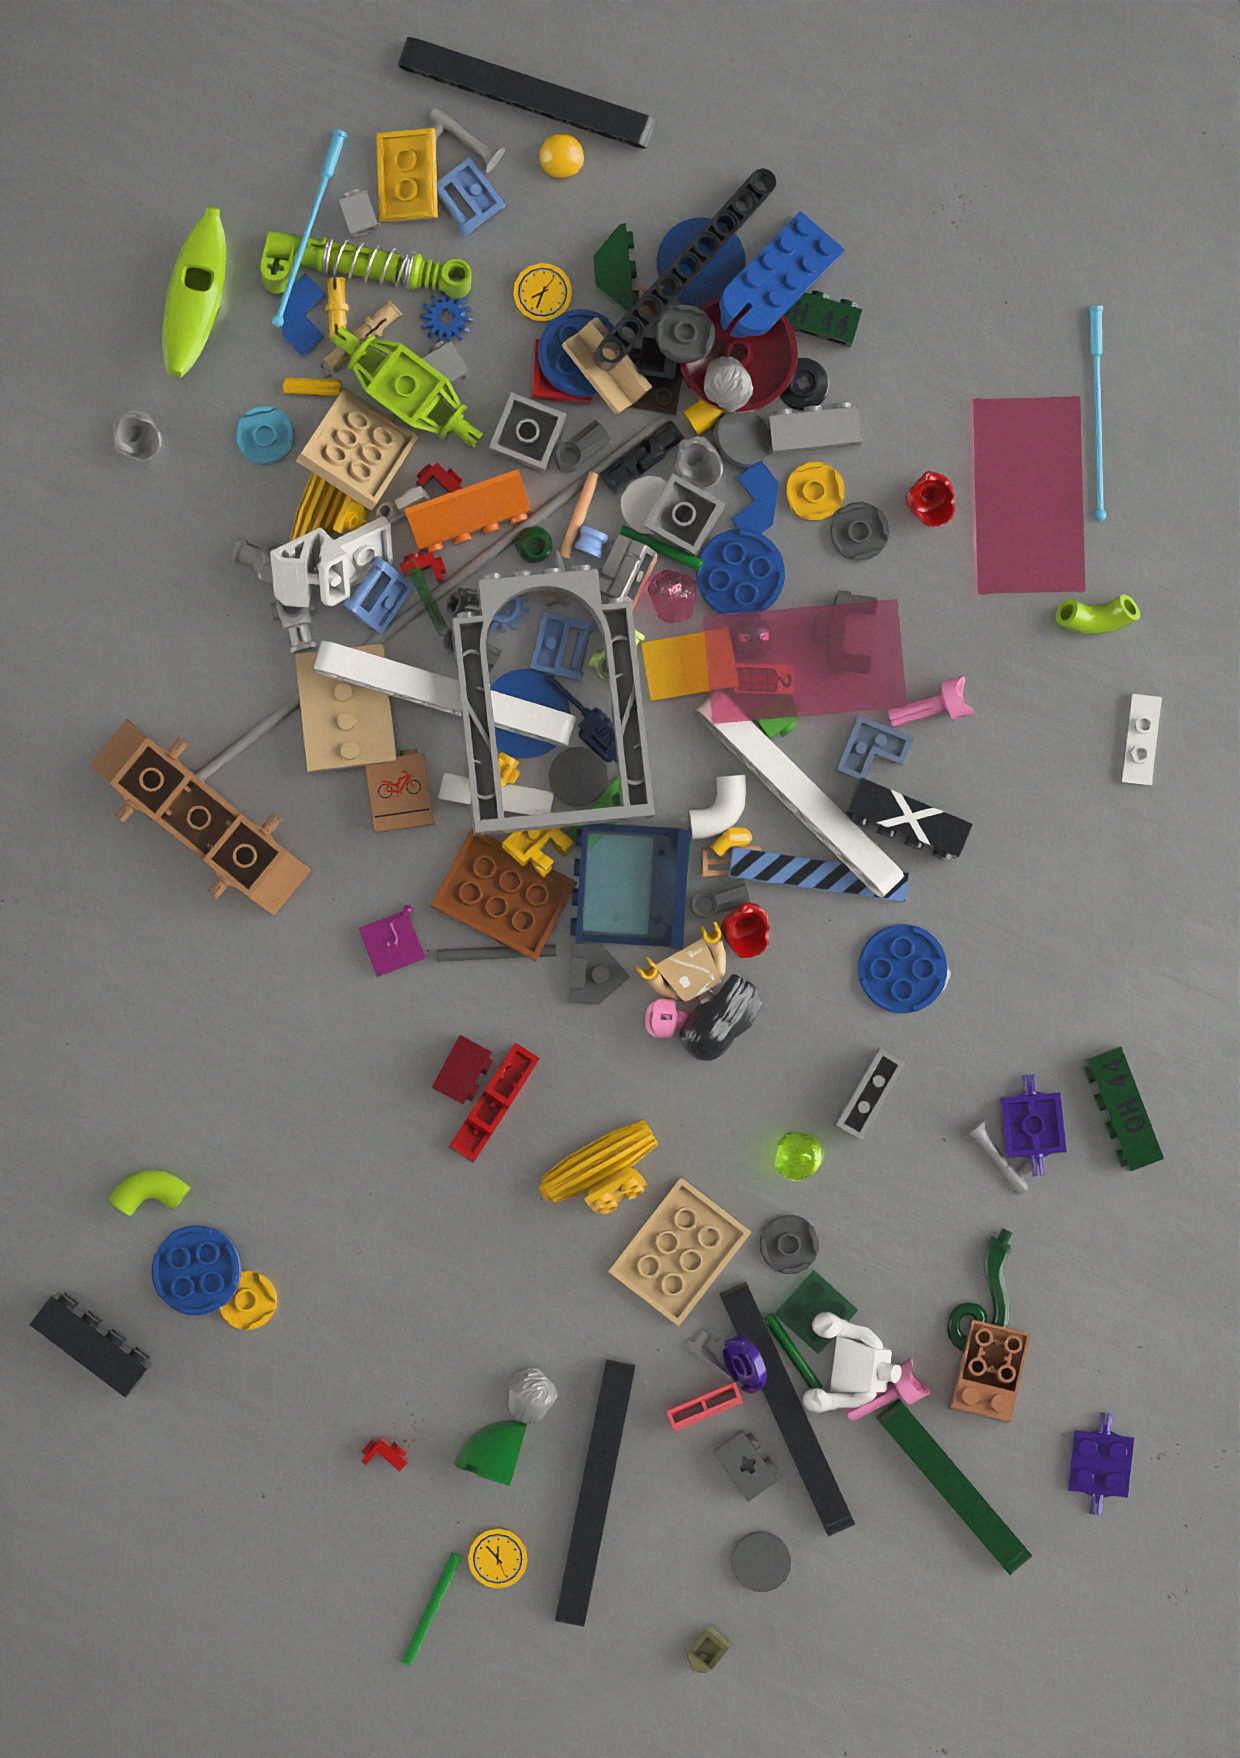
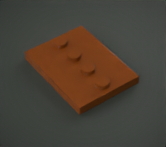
M472 827L430 907L536 962L573 893V888L576 887L578 882L553 869L543 877L536 871L530 861L523 867L502 848V842L488 835L474 836Z

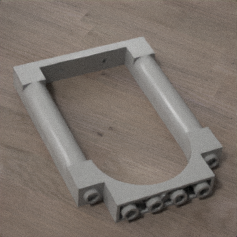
M590 565L574 566L572 571L560 572V568H548L542 570L543 574L531 575L530 571L513 572V577L501 578L500 573L483 575V579L478 580L477 583L480 616H475V612H461L457 614V618H452L451 630L454 658H456L474 836L650 819L655 816L631 601L624 602L623 598H610L605 600L606 604H602L598 569H590ZM534 591L561 593L580 603L595 620L602 637V643L605 646L621 806L504 818L486 653V637L490 622L495 614L513 598Z

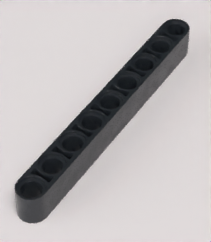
M414 37L406 38L397 65L399 68L410 73L640 149L648 148L657 121L649 115Z
M761 168L751 174L601 341L593 354L594 363L598 368L606 371L614 369L763 204L776 187V177L770 170ZM754 181L763 182L766 190H759L755 186ZM741 201L745 203L748 211L739 210L735 202ZM717 222L725 223L728 226L729 232L720 231L717 227ZM698 243H705L709 247L710 253L701 252L698 248ZM679 264L689 266L691 274L682 273L679 269ZM660 285L669 286L673 294L670 296L663 294L660 290ZM641 306L651 308L654 315L652 317L645 316L641 311ZM629 327L632 329L635 337L627 338L624 336L622 328ZM603 349L613 350L616 358L612 360L606 358L603 355Z
M747 1282L719 1293L737 1335L745 1336L750 1340L764 1362L767 1382L762 1391L828 1537L856 1525Z
M606 1359L556 1611V1622L581 1627L585 1626L636 1365Z

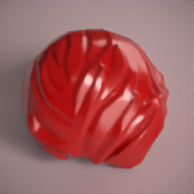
M927 471L915 482L914 486L910 487L905 499L907 506L927 526L938 527L946 524L953 518L955 513L953 486L944 475Z
M744 902L722 921L720 931L737 956L741 958L758 956L769 945L768 933L770 926L768 915L759 905Z

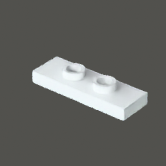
M1131 694L1121 783L1152 786L1162 697Z

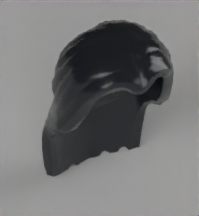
M731 974L719 993L709 1001L695 1007L679 1033V1039L684 1049L691 1056L701 1061H711L723 1055L734 1039L752 1026L762 1005L758 988L749 981L745 982L742 977Z

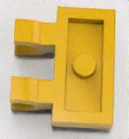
M564 827L513 832L502 843V848L523 867L530 861L536 871L545 877L552 871L551 865H553L554 861L540 850L549 842H552L554 848L565 858L573 850L571 846L574 844V841L561 831Z

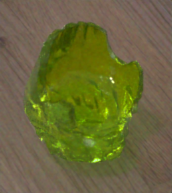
M797 1131L786 1133L778 1142V1153L776 1154L774 1166L776 1171L793 1181L806 1180L817 1171L824 1159L825 1151L821 1140L812 1132Z

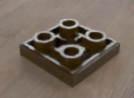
M633 348L627 355L639 369L641 349ZM678 362L674 379L643 375L652 388L628 408L676 416L683 377Z

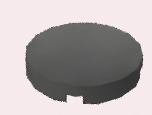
M680 304L674 306L673 309L665 311L661 315L656 325V342L660 351L667 358L678 363H693L703 359L710 352L715 341L713 321L711 322L704 310L693 305Z
M727 412L715 424L713 432L714 444L718 452L721 451L725 456L724 459L728 463L737 467H751L762 461L768 454L771 445L770 431L764 420L756 413Z
M850 503L841 508L832 520L830 527L831 542L836 551L846 559L856 562L870 560L879 555L887 544L889 537L888 521L881 510L869 503Z
M572 747L559 753L553 760L549 771V782L555 796L564 803L573 806L588 805L596 801L605 791L608 781L607 767L602 758L593 750L584 747Z
M781 1215L771 1220L763 1229L760 1238V1252L765 1262L772 1269L783 1274H797L808 1269L819 1251V1238L814 1227L807 1220L796 1215Z
M754 1532L737 1543L732 1554V1568L736 1578L744 1587L754 1592H768L778 1588L786 1581L791 1570V1556L788 1547L778 1536L769 1532Z

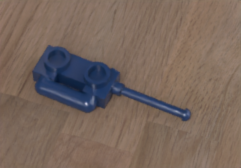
M553 675L548 676L547 682H550L585 717L578 725L581 729L578 733L579 738L605 762L609 763L614 760L617 763L614 727L611 719L597 707L592 710L587 707L585 708L554 679Z

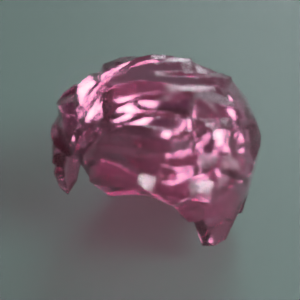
M668 569L655 574L647 586V592L658 617L669 623L682 622L689 619L694 611L696 581L688 575Z

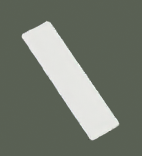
M445 773L438 798L470 805L469 777ZM506 784L504 788L501 787L504 811L526 815L550 813L554 797L553 792Z

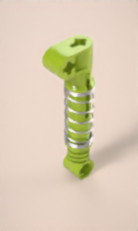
M269 230L260 264L262 285L268 292L279 294L285 291L303 236ZM325 236L322 239L309 237L299 265L315 268L318 273L326 275L331 271L333 276H335L336 272L348 274L349 279L352 275L364 277V282L367 281V278L379 280L380 285L383 281L393 282L396 288L399 285L400 279L404 283L405 289L414 290L417 287H422L423 284H425L426 289H429L431 285L432 290H436L439 287V291H443L448 297L454 299L465 297L471 290V268L464 260L452 259L444 262L443 265H441V261L437 260L435 264L434 259H429V262H427V259L423 258L420 253H413L412 251H409L404 259H402L401 254L395 248L389 252L383 251L380 245L375 249L367 248L364 243L355 246L351 245L349 240L344 241V243L335 242L334 237ZM274 261L279 262L280 271L276 275ZM454 276L463 278L461 281L451 280Z

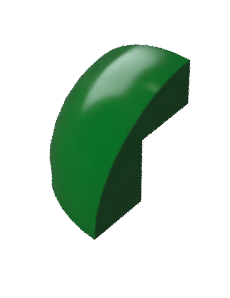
M507 1420L495 1422L481 1428L464 1443L454 1465L462 1470L476 1473L479 1477L510 1486L527 1424L522 1421Z

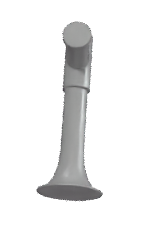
M434 107L429 113L428 118L435 122L432 128L435 129L436 140L444 130L454 135L482 157L486 163L487 173L499 163L504 155L505 147L500 149L488 147L437 107Z
M981 1118L966 1129L962 1137L968 1136L975 1139L1001 1170L1000 1172L1017 1194H1022L1029 1188L1023 1179L1032 1173L1031 1159L1016 1170L988 1136L985 1129L987 1118Z

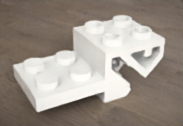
M382 516L335 540L320 527L270 551L274 596L285 606L309 607L313 590L315 591L314 586L320 585L321 601L326 606H334L350 598V587L364 580L372 568L371 563L376 556L393 567L390 521Z

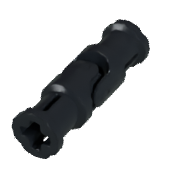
M670 421L667 423L666 428L654 437L651 435L639 445L620 457V462L608 471H602L599 475L612 493L616 494L618 488L632 478L637 479L653 465L666 457V453L685 438L677 426Z

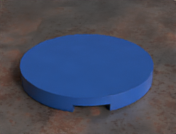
M698 217L682 221L665 235L657 254V272L659 277L706 226L711 218ZM717 222V227L720 231L729 232L727 225ZM736 234L677 298V301L700 307L705 302L723 293L727 285L745 268L744 248ZM698 243V248L701 252L710 253V249L705 243ZM679 264V269L682 273L691 274L689 266ZM663 285V287L668 291V293L672 295L673 293L671 288L667 285Z
M586 309L566 311L547 325L539 340L538 360L544 376L556 389L571 396L595 397L599 395L562 347V344L567 339L577 334L596 317L600 319L609 332L614 328L607 317L595 311Z
M749 529L727 530L712 538L699 556V559L704 560L701 570H696V581L699 591L710 607L725 616L743 618L745 615L760 614L768 609L781 593L785 579V567L782 556L775 544L759 532Z
M532 669L514 670L504 674L490 686L492 691L570 714L568 699L550 682H547L549 675ZM495 727L497 748L513 757L523 759L536 758L550 752L557 746Z
M907 924L886 927L875 933L866 942L861 951L858 961V976L861 987L874 1004L886 1011L893 1013L919 1011L930 1005L944 988L947 977V961L944 950L933 935L920 927Z
M187 1226L172 1232L160 1245L152 1262V1280L157 1294L171 1308L186 1315H206L221 1309L232 1299L241 1279V1261L233 1243L220 1231L205 1226Z

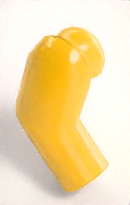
M730 827L722 833L710 848L721 857L730 847L749 845L752 841V834L743 827Z

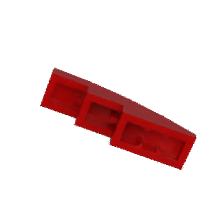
M514 1043L448 1148L474 1163L540 1058Z

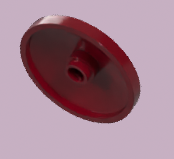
M717 296L699 307L708 314L711 322L713 321L715 326L714 344L710 352L703 359L693 363H679L682 376L690 390L702 402L717 410L728 412L726 409L719 407L716 402L708 400L704 391V379L707 367L712 360L720 357H733L743 365L750 375L753 394L744 406L729 413H747L759 410L774 402L786 390L792 380L798 360L796 335L789 320L783 315L769 331L762 335H748L740 338L732 337L730 335L731 331L749 309L746 307L742 313H739L733 319L729 327L724 330L721 325L720 296Z

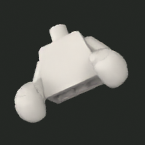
M821 1312L814 1318L812 1327L815 1333L824 1338L837 1336L830 1386V1392L833 1393L817 1388L806 1391L803 1395V1404L808 1411L822 1413L828 1410H836L837 1408H858L874 1400L877 1392H886L888 1382L896 1383L899 1381L901 1367L896 1364H890L891 1350L882 1347V1341L869 1328L848 1323L847 1320L840 1319L830 1312Z

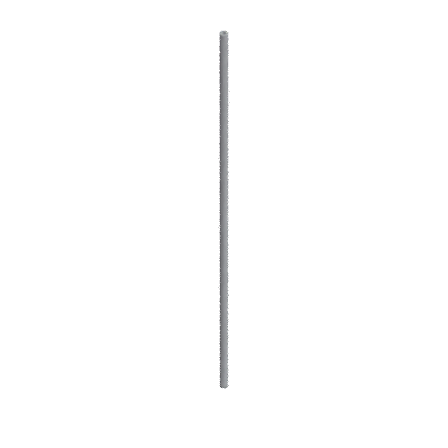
M661 414L528 516L527 520L519 523L431 591L433 597L428 596L434 598V602L440 600L517 541L520 532L524 528L535 527L582 491L589 471L596 474L608 471L620 461V457L639 445L650 435L653 436L664 428L669 422L667 418ZM422 599L390 622L382 635L376 633L360 646L382 644L426 610ZM299 693L194 774L204 781L300 707Z

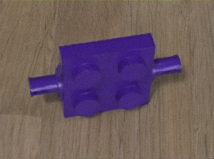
M1027 1074L1022 1075L1024 1093L1016 1097L1000 1099L1006 1158L1024 1157L1031 1159L1032 1176H1038V1168L1039 1176H1044L1043 1158L1050 1154L1067 1152L1061 1093L1044 1094L1036 1092L1035 1074L1029 1075V1082Z
M1100 1412L1099 1430L1090 1432L1074 1431L1068 1490L1084 1492L1092 1496L1089 1514L1095 1515L1096 1503H1098L1097 1515H1102L1103 1498L1110 1496L1128 1498L1134 1437L1121 1436L1112 1432L1113 1414H1107V1424H1105L1106 1412Z

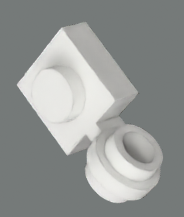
M421 486L408 489L401 497L395 500L396 505L392 502L381 504L376 511V518L384 516L390 521L392 526L400 518L406 516L405 508L431 500L432 497Z

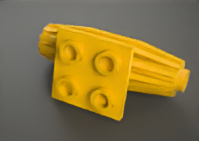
M312 472L296 511L290 542L320 527L329 536L333 530L343 536L366 525V519L370 510Z
M645 1119L610 1131L568 1155L540 1178L543 1184L539 1185L538 1188L546 1202L552 1199L554 1204L588 1192V1196L584 1199L595 1214H608L618 1207L617 1203L626 1198L628 1200L634 1199L644 1192L643 1188L648 1186L646 1180L637 1169H632L631 1167L659 1144Z

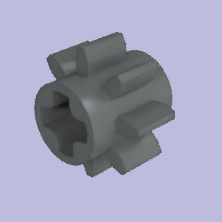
M459 587L457 592L449 596L447 611L453 614V618H457V614L461 612H475V616H480L477 590Z

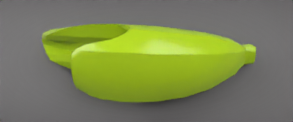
M206 205L204 214L194 224L186 237L176 260L166 293L162 348L167 373L174 378L184 376L200 356L222 303L226 272V243L224 229L219 218L220 208Z

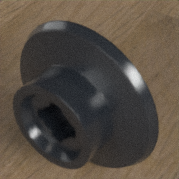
M798 358L792 380L786 390L779 396L780 399L788 407L804 411V407L819 406L826 398L829 390L827 372L815 360ZM802 377L807 378L806 380L810 384V386L804 389H800L796 380Z

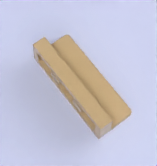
M596 317L577 334L567 339L562 344V347L614 414L617 415L637 402L652 386L642 374H639V369L628 355L612 370L606 371L596 366L593 354L601 341L609 333L600 319ZM603 349V355L611 360L616 358L613 350Z

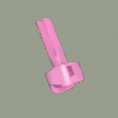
M964 676L941 682V695L889 710V719L892 727L938 714L945 710L947 713H950L952 720L974 714L975 711L972 707L967 706L963 702L962 693L966 682Z
M659 998L646 1008L645 1030L655 1038L671 1039L675 1028L682 1029L692 1012L677 1011L673 999Z
M912 1358L899 1365L901 1367V1377L896 1383L889 1382L886 1392H877L874 1400L858 1408H845L847 1416L852 1422L898 1399L900 1396L911 1405L930 1395L929 1386L918 1381L912 1373Z

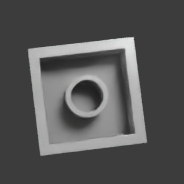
M511 392L489 445V450L494 454L545 473L566 422L567 415Z

